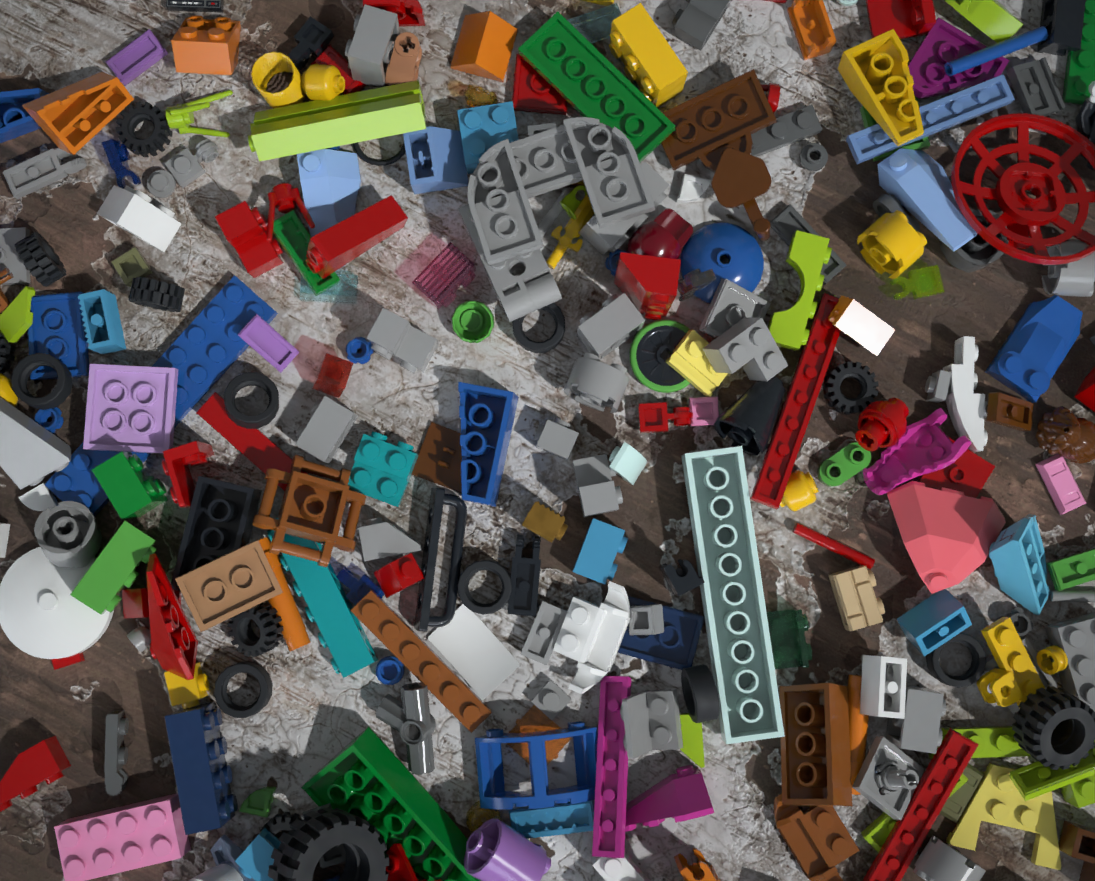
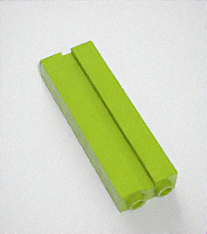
M419 80L340 95L328 101L314 100L255 112L254 123L250 124L251 135H248V142L251 151L257 153L260 162L426 129L425 105Z

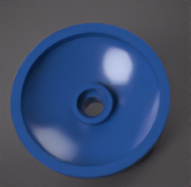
M712 223L698 229L684 245L680 257V271L686 287L698 299L709 304L721 279H728L752 293L759 284L764 269L763 254L756 239L744 228L731 223ZM720 256H727L729 263H721Z

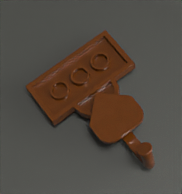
M753 69L663 112L676 127L661 144L673 171L699 159L705 168L714 172L711 185L719 203L726 208H735L743 204L758 239L767 241L770 237L769 229L771 225L767 219L763 218L755 198L765 194L770 189L771 176L765 162L761 158L751 155L753 147L751 134L776 123V117Z

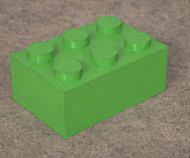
M124 521L70 595L101 615L106 610L111 613L122 599V597L118 596L124 586L130 588L139 576V573L135 571L141 562L147 564L149 556L157 551L153 547L156 543L155 540L127 521Z

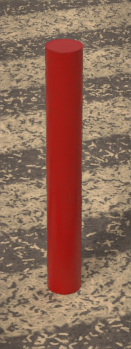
M798 522L794 526L793 533L859 565L866 566L868 569L873 567L875 559Z

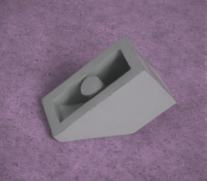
M382 518L366 520V526L358 527L364 561L424 550L420 542L392 523L382 522Z

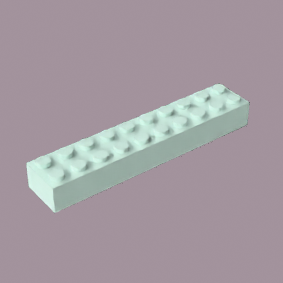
M742 446L685 453L681 457L698 576L702 577L705 582L700 585L712 674L719 699V723L722 740L726 744L785 737Z

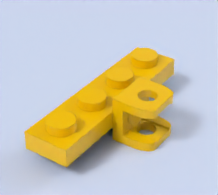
M1003 616L981 630L999 667L993 668L982 675L976 683L985 702H997V705L1002 707L1010 706L1016 702L1019 706L1021 701L1025 702L1027 700V695L1030 693L1035 694L1036 689L1041 687L1045 689L1010 617ZM989 683H990L989 689L991 690L992 693H989L988 690H987V686H988Z

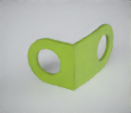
M582 185L576 186L559 202L567 215L574 220L576 219L574 212L582 202V200L576 199V192L583 190L585 196L587 195L586 188Z

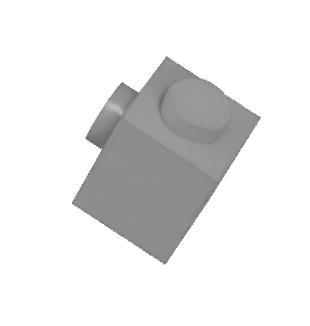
M555 418L553 422L547 420L545 426L539 425L534 440L538 441L537 448L568 461L579 433L569 429L571 424Z

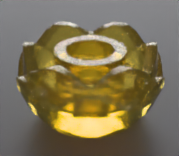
M469 85L467 90L465 89L464 91L466 103L470 107L498 103L495 92H487L480 86L473 88L472 85Z
M480 801L475 802L466 814V824L471 833L485 823L481 821L482 817H485L486 821L492 818L502 821L500 810L480 808Z

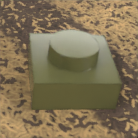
M136 247L112 261L113 266L128 287H131L133 278H145L153 273Z

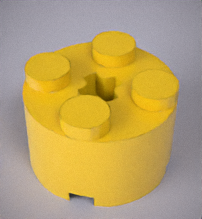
M898 210L893 213L883 214L857 238L858 244L862 242L863 249L860 252L865 261L881 275L884 272L892 274L888 277L891 279L900 276L923 255L924 246L927 244L926 237L921 232L916 231L908 223L905 214Z

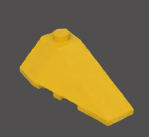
M892 29L843 51L838 71L853 95L897 146H900L923 135L924 129L918 101L915 100L914 81L909 72L908 53L898 35Z

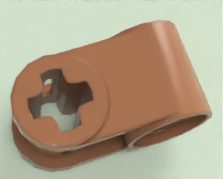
M404 32L397 36L386 71V85L391 86L418 79L422 49L415 34ZM409 45H412L414 49L411 48L408 50V53H405L404 49H408Z

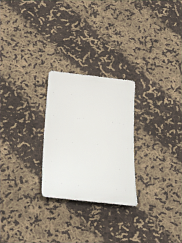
M464 604L455 611L454 617L449 624L438 627L428 636V640L459 672L481 700L489 696L520 666L495 635Z

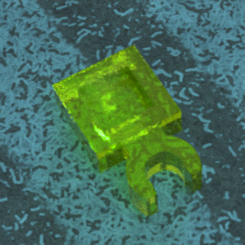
M938 265L911 270L908 272L909 279L897 277L890 281V285L900 284L903 288L902 293H897L893 296L896 300L903 299L910 292L913 293L914 300L945 292Z

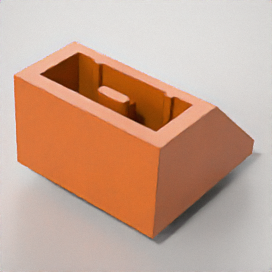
M197 15L185 18L171 40L176 72L232 75L238 64L240 21H234L228 17L204 19L202 16Z

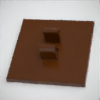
M431 422L412 475L462 493L461 433Z

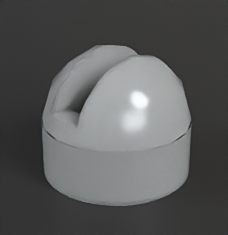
M138 627L127 634L128 639L140 652L149 647L151 642L149 629Z

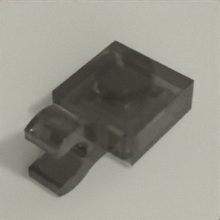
M696 269L684 275L685 278L678 280L677 289L681 295L678 298L679 301L692 298L696 291L704 289L717 278L713 269L704 272Z

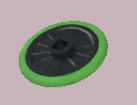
M658 320L647 324L636 334L630 347V364L635 376L643 385L657 392L669 393L681 390L690 384L660 357L664 350L669 355H672L673 350L690 330L687 326L673 320Z

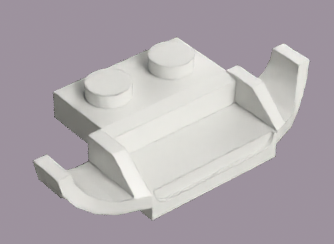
M609 581L607 596L600 606L577 596L573 597L553 651L578 661L577 668L579 669L568 689L583 694L600 682L611 670L630 621V605L627 592L623 586Z

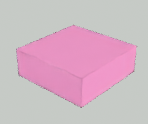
M718 397L689 398L690 412L693 413V419H690V427L714 426L715 421L719 417Z

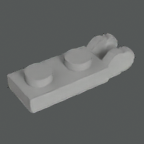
M52 148L4 170L3 174L13 196L19 199L67 177L68 174L84 169L87 165L85 159L76 158L63 164L61 159L69 158L72 154L59 148Z

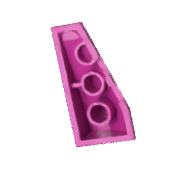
M693 765L677 768V773L669 775L626 804L625 832L637 828L638 823H642L643 826L655 827L665 821V818H674L677 823L713 814L712 803L700 769L698 767L693 768Z

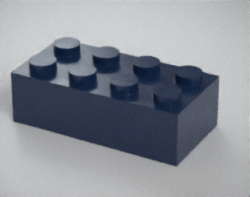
M215 702L186 709L181 708L164 717L185 835L221 828L235 816L238 803L236 795L231 793L230 783L233 776L230 765H226L227 742L224 736L221 737L219 725H222V714L220 709L216 708Z

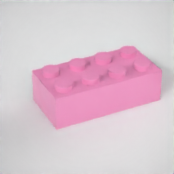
M178 793L70 818L54 826L65 881H86L182 858L191 850L188 835H185Z

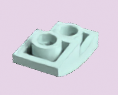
M626 442L623 443L621 448L616 446L608 460L612 462L609 466L610 469L631 485H634L647 463V460Z

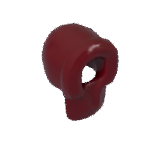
M665 209L653 221H648L633 233L628 243V253L679 259L682 247L693 233V227L673 209Z

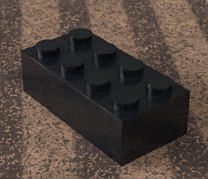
M198 476L171 580L173 590L180 591L175 580L176 577L249 543L253 529V520L257 513L262 490Z

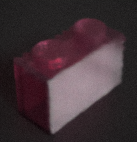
M450 242L414 279L412 284L437 309H440L442 305L447 307L454 301L457 296L455 292L461 285L466 287L473 281L476 276L474 274L476 266Z

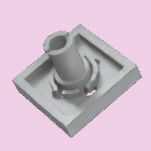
M876 736L852 788L891 818L902 820L924 768L886 738Z

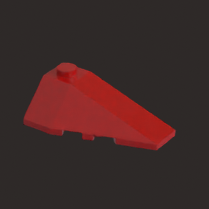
M156 553L151 554L146 572L151 633L150 652L154 659H158L162 669L186 680L194 679L198 640Z

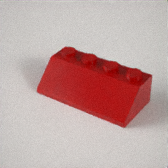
M621 252L614 283L622 293L627 295L637 310L644 314V318L660 320L661 316L666 317L677 295L681 260Z

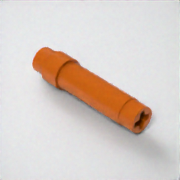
M268 537L258 541L283 593L269 599L268 603L271 604V609L275 608L278 611L275 614L276 618L281 616L282 621L278 624L283 626L284 631L281 634L290 652L311 643L281 569L282 563L277 554L269 552L271 544Z
M849 674L847 688L851 784L853 785L865 760L869 715L860 714L862 676ZM852 788L853 795H860L858 791Z

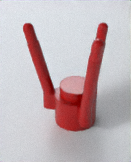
M282 183L274 186L271 192L267 194L269 209L266 239L268 242L272 241L275 208L279 212L287 214L295 209L297 203L310 228H315L312 217L300 197L298 188H293L291 184Z

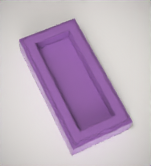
M148 29L108 59L106 63L121 83L126 86L166 56L168 52L152 31Z
M258 314L237 334L280 373L300 353Z

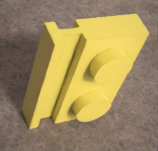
M692 329L686 333L673 350L672 355L665 362L703 395L711 397L714 389L720 385L728 373H716L702 350L709 343Z

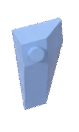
M900 148L878 164L879 185L887 193L895 196L907 211L953 252L977 236V232L970 226L959 209L954 197L952 184L943 167L925 151Z
M330 149L297 154L304 204L315 224L313 229L309 226L310 236L313 237L355 214L357 195L361 185L357 153Z

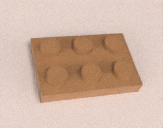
M258 539L175 578L200 632L283 593Z

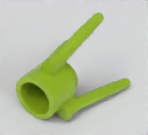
M227 90L188 103L166 107V119L171 129L178 128L180 134L194 133L229 137V132L190 127L189 125L194 123V111L210 107L209 102L230 96L233 92L232 90Z

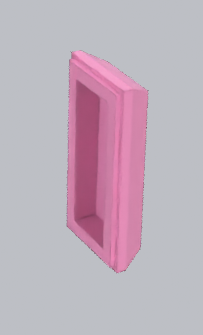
M1056 454L1035 464L1060 515L1086 504L1063 456Z

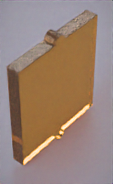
M533 705L521 719H516V725L509 733L538 732L562 728L547 717L538 707ZM571 737L545 741L547 765L553 759L558 758V753L570 741ZM528 742L507 743L530 764Z

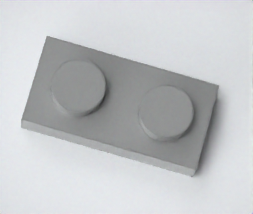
M542 601L521 655L547 665L568 611Z

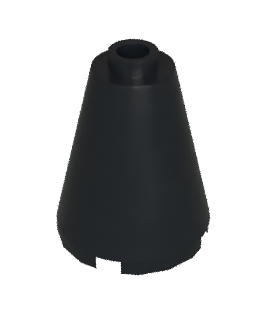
M774 376L769 381H757L715 421L714 428L719 436L723 439L728 436L734 441L731 446H742L743 452L754 456H757L760 452L762 454L767 447L786 392L783 382Z

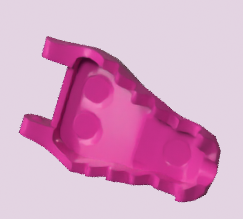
M939 408L925 419L906 426V432L895 445L887 447L881 453V459L877 460L873 466L863 469L864 481L873 493L883 495L910 479L944 469L951 465L968 449L972 442L966 436L959 437L954 443L939 428L947 419V414Z

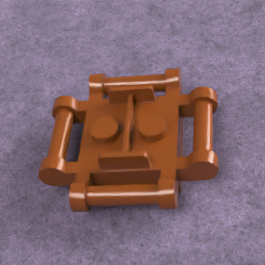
M297 454L293 457L290 473L277 469H267L265 475L267 482L259 513L254 516L253 526L275 531L269 552L277 555L281 552L315 561L317 565L323 567L328 566L333 547L353 552L356 544L353 540L361 506L365 505L366 495L349 490L348 482L351 471L345 468L338 470L310 462ZM301 471H304V472H307V473H311V474H314V475H318V476H321V477H325V478H328V479H332V480L337 481V483H336V482L329 481V480H325V479H322V478H318V477H315V476H311V475H308V474H304V473H301ZM278 483L287 484L278 519L271 518L270 514ZM347 501L350 503L343 537H340L338 533ZM289 534L322 543V549L319 551L283 541L284 536Z

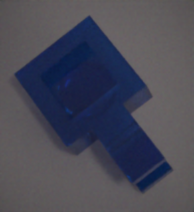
M114 139L102 142L110 166L115 171L118 187L125 188L124 181L127 176L132 177L135 185H140L139 175L128 169L130 167L127 161L130 160V155L126 146Z
M345 567L336 576L339 581L351 589L345 597L355 605L371 589L380 598L385 595L381 586L366 574L359 580L353 572Z

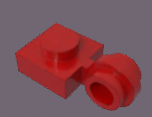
M667 402L639 404L640 433L668 432V420H672L674 426L690 425V419H693L690 407L673 408V413H667Z

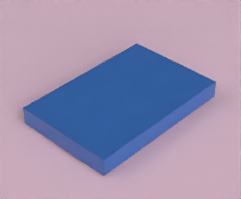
M72 292L33 296L31 298L30 310L33 313V324L28 329L29 355L36 353L50 354L67 366L72 377L89 376V352L87 348L88 343L86 342L88 338L85 337L87 333L84 331L86 327L83 326L85 323L82 320L84 316L81 315L82 310H80L82 305L79 304L80 299L77 298L79 294L84 293ZM40 366L30 374V379L34 381L58 379V375L52 367Z

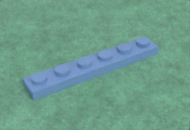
M1003 74L919 107L924 133L900 146H897L879 124L848 135L846 141L856 164H859L1011 104L1015 99Z

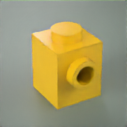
M200 662L195 664L194 679L186 680L168 671L164 672L172 706L182 704L183 709L200 705L199 699L208 696L209 681L207 675L202 673Z

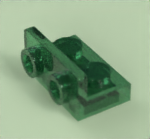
M798 608L766 611L775 669L808 668V660H812V650L810 643H806L805 631H808L806 614H802V610Z

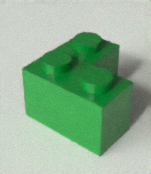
M124 451L92 469V472L122 520L139 518L168 500L165 496L166 488L161 480L155 479L154 476H145L142 471L144 465L136 454L132 455L131 452Z

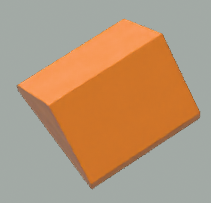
M491 11L465 15L450 68L504 82L518 29Z

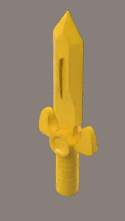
M588 194L574 212L576 219L570 218L564 227V236L561 237L560 235L562 226H558L552 231L551 236L559 242L546 260L549 268L555 269L568 248L575 252L580 251L583 243L582 239H578L574 244H572V240L579 238L580 230L594 215Z

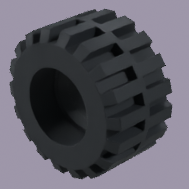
M1048 686L1046 690L1042 687L1036 689L1035 694L1030 693L1026 696L1027 700L1025 702L1021 701L1018 706L1020 710L1015 712L1013 717L1016 722L1012 724V730L1016 732L1013 735L1015 741L1019 743L1018 745L1044 766H1049L1055 770H1058L1059 767L1063 770L1069 769L1070 764L1076 766L1080 763L1081 758L1085 759L1089 755L1088 751L1095 746V711L1089 705L1065 689Z

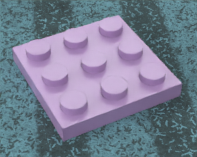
M90 364L83 449L163 454L165 450L172 449L179 369Z

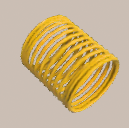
M273 51L263 54L256 60L251 72L252 81L272 108L303 102L306 93H304L301 87L302 76L288 56ZM281 72L293 73L292 81L284 90L275 93L266 92L267 84L274 75Z

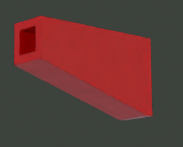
M390 195L311 237L306 254V263L314 274L318 273L324 279L402 229L408 217L393 196Z

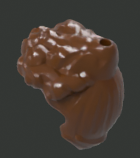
M1063 406L1054 409L1052 413L1045 412L1043 414L1042 420L1038 423V432L1036 434L1039 448L1047 450L1051 455L1057 453L1076 464L1087 463L1095 459V424L1082 417H1076L1069 409Z

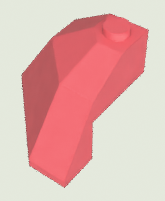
M911 481L887 492L903 543L919 576L931 594L959 584L983 564L989 554L991 544L996 541L1006 523L1004 516L992 498L983 496L980 499L968 497L961 491L943 487L941 490L925 487V483Z

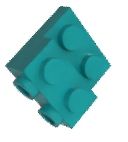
M372 431L370 436L363 434L354 457L355 462L348 482L349 489L399 507L418 454L413 452L414 446L398 441L397 446L387 443L388 437Z

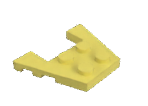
M989 763L984 771V777L974 792L967 808L961 815L952 833H949L946 843L975 851L981 821L1036 833L1031 862L1035 865L1061 870L1052 791L1025 801L1010 779V772L1016 769Z

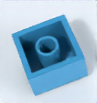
M513 101L457 110L468 174L474 173L479 164L480 157L492 146L506 139L509 140V143L519 140Z

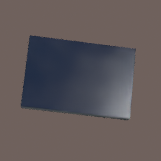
M628 596L630 606L657 604ZM662 605L663 633L656 635H629L628 624L617 653L683 670V668L692 667L705 617Z

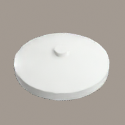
M37 547L22 555L11 565L0 584V624L6 636L16 647L34 657L60 659L87 650L101 638L110 624L114 610L111 613L106 610L101 615L70 595L97 559L95 556L85 567L64 568L51 563L46 558L41 547Z

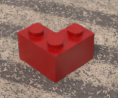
M243 201L215 216L227 241L236 249L247 272L253 278L284 263L280 257V254L284 252L277 239L274 238L271 242H268L266 239L267 219L256 206L252 208L246 201Z

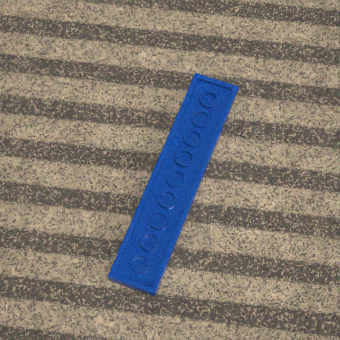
M235 275L152 366L179 369L174 428L248 348L249 345L237 335L256 314L268 324L278 314ZM82 443L71 455L69 465L63 470L55 472L45 483V486L62 501H74L85 505L95 517L109 502V498L92 472V469L120 452L85 450ZM131 452L132 455L136 454L142 463L152 454Z

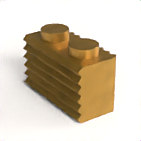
M539 501L534 503L522 523V526L551 543L554 538L560 541L568 528V525L564 523V516L560 517L559 513L555 514L554 510L550 511L549 507L545 508L544 504L540 505Z

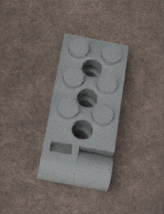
M469 204L458 208L465 228L509 322L562 299L558 286L550 273L540 249L488 265Z

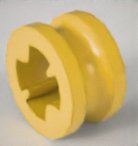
M1055 645L1040 650L1036 656L1039 668L1049 675L1064 670L1068 664L1066 653Z

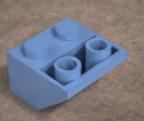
M428 126L423 130L403 133L410 183L414 195L468 186V175L460 131Z

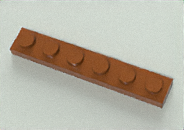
M373 589L350 610L420 682L427 685L428 690L471 733L492 713V710Z

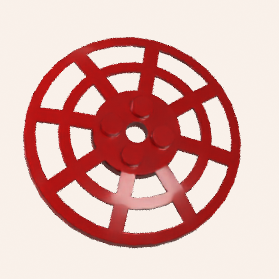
M1017 113L994 117L973 129L963 140L954 157L951 178L955 200L967 222L985 241L1014 258L1043 265H1058L1078 261L1095 251V236L1081 229L1088 215L1089 203L1095 202V191H1086L1081 177L1070 163L1081 153L1095 169V145L1074 128L1045 116ZM1017 128V143L1002 145L990 152L979 139L995 130ZM1029 128L1052 134L1070 144L1071 147L1060 157L1046 148L1029 144ZM970 147L973 148L981 159L974 172L972 184L959 181L960 164ZM1017 153L1018 163L1006 170L995 160L1003 155ZM1029 154L1041 157L1053 165L1047 169L1041 165L1030 163ZM986 167L999 179L995 189L981 187L982 175ZM1061 172L1071 181L1076 193H1065V189L1057 177ZM1025 190L1030 191V193L1034 195L1036 199L1028 197L1025 193ZM962 193L974 196L979 211L990 224L989 227L985 228L977 220L968 207ZM983 198L996 200L1003 214L995 219L987 209ZM1065 204H1078L1077 217L1073 224L1059 215ZM1012 220L1027 226L1030 238L1018 235L1008 230L1006 226ZM1052 223L1063 230L1064 233L1056 237L1043 239L1040 226ZM1001 233L1015 242L1033 246L1036 255L1018 250L1001 241L996 235ZM1072 237L1088 244L1084 250L1068 256L1050 257L1046 249L1047 246L1058 245Z

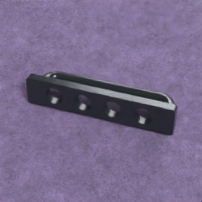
M431 488L421 566L424 579L419 582L414 629L427 632L428 627H443L449 624L454 617L467 506L459 496L446 494L443 488ZM443 505H451L456 508V518L445 607L441 616L430 615L442 510Z

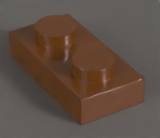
M1000 392L989 393L986 421L1019 431H1031L1034 403Z

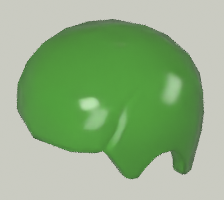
M469 300L463 302L455 308L451 318L454 332L461 340L469 343L482 342L490 336L494 328V315L491 309L480 301Z

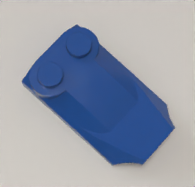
M1057 295L1030 303L985 372L1029 402H1036L1040 395L1048 390L1051 378L1079 336L1082 311Z

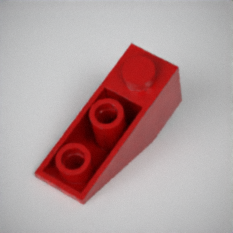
M56 736L45 739L18 754L0 781V812L13 805L11 799L19 795L21 799H24L38 791L36 785L43 781H46L47 785L64 776L62 771L70 767L71 764Z

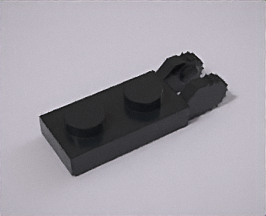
M517 534L515 557L512 558L511 569L512 591L508 601L507 614L536 617L541 559H539L541 536H535L533 539V558H522L524 538L523 535Z

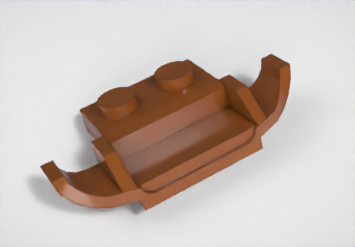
M782 793L776 796L774 799L775 826L806 877L810 881H843L835 866L860 850L834 807L811 806L802 812L797 805H782Z

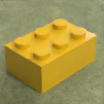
M639 3L612 21L609 49L616 59L620 58L622 60L627 77L632 82L636 81L640 87L639 91L657 108L682 93L688 71L643 5Z

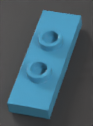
M591 800L576 804H570V802L555 803L554 807L529 809V807L515 808L509 811L511 827L523 834L527 839L593 831L595 801Z

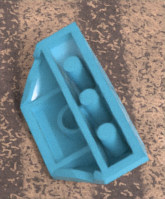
M1028 514L1001 531L996 542H993L989 548V558L992 560L994 574L998 579L1000 589L1033 614L1040 615L1050 595V589L1046 583V557L1036 516Z

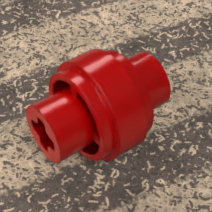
M894 397L889 398L887 401L870 403L859 415V430L855 435L858 444L868 451H875L878 447L886 448L895 445L906 432V417L909 414L907 405L902 400Z

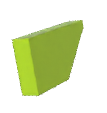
M26 286L0 315V330L8 342L16 343L33 324V313L30 312L31 298L35 296V289L33 287Z
M680 713L683 748L680 750L700 768H704L702 722L695 723L692 721L689 713Z

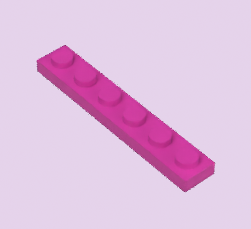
M605 676L600 681L592 856L624 858L628 755L623 743L625 727L620 715L622 699L631 696V677Z

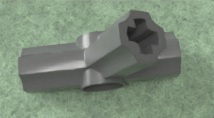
M422 682L405 684L401 687L402 702L388 694L378 706L375 714L376 718L400 732L402 740L406 743L409 771L412 774L422 775L430 773L435 769L432 733L436 728V722L430 714L427 685Z

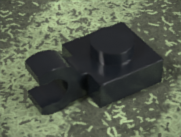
M310 16L294 36L298 45L288 55L298 69L302 70L305 67L311 53L317 57L321 54L334 37L332 30Z

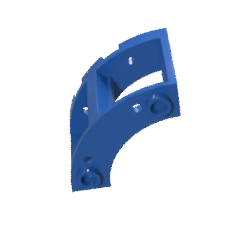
M577 721L567 723L568 728L526 733H503V729L486 730V735L475 737L480 808L512 810L513 806H529V809L554 807V803H568L570 801V804L595 800L597 727L585 726V722ZM573 737L577 785L549 789L545 741ZM528 742L532 791H505L501 743Z

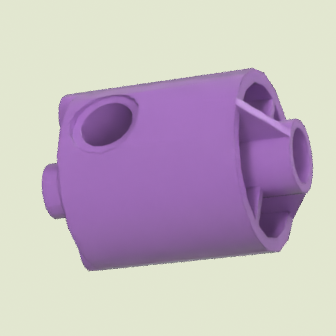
M492 818L486 821L470 835L466 844L464 868L469 875L480 881H541L543 874L547 873L551 866V859L546 855V850L543 846L529 841L523 834L498 819Z

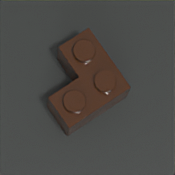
M1064 820L1058 842L1059 850L1070 857L1084 861L1079 881H1095V829Z

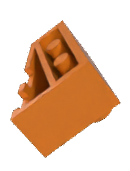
M99 72L22 106L59 149L75 155L130 104L134 98L117 77Z

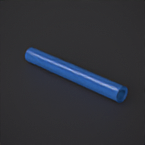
M1041 26L945 63V72L948 76H953L1044 41L1048 37L1047 29Z

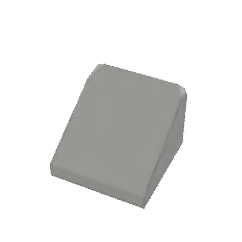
M662 604L630 606L629 635H656L664 632Z

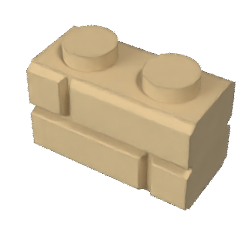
M860 565L828 575L845 630L854 631L883 622L881 615L885 614V608L881 598H876L873 587L876 586V579L872 570H867L866 566Z

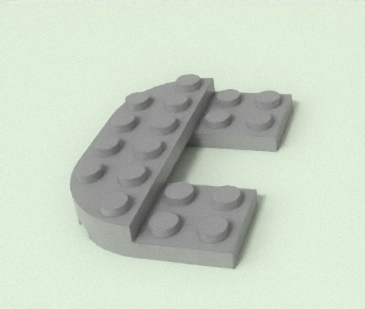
M575 117L563 120L564 125L511 143L506 139L488 149L480 157L479 164L473 175H470L467 193L470 211L488 265L544 248L528 199L583 181L599 229L655 211V205L640 162L629 139L615 126L612 128L600 123L599 119Z

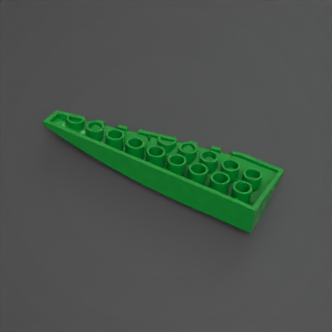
M369 727L354 738L302 785L301 788L318 806L331 803L333 810L338 808L347 811L375 826L380 832V837L386 843L387 850L384 853L393 844L401 843L418 881L424 879L428 881H480L469 875L464 868V857L468 839L433 797Z

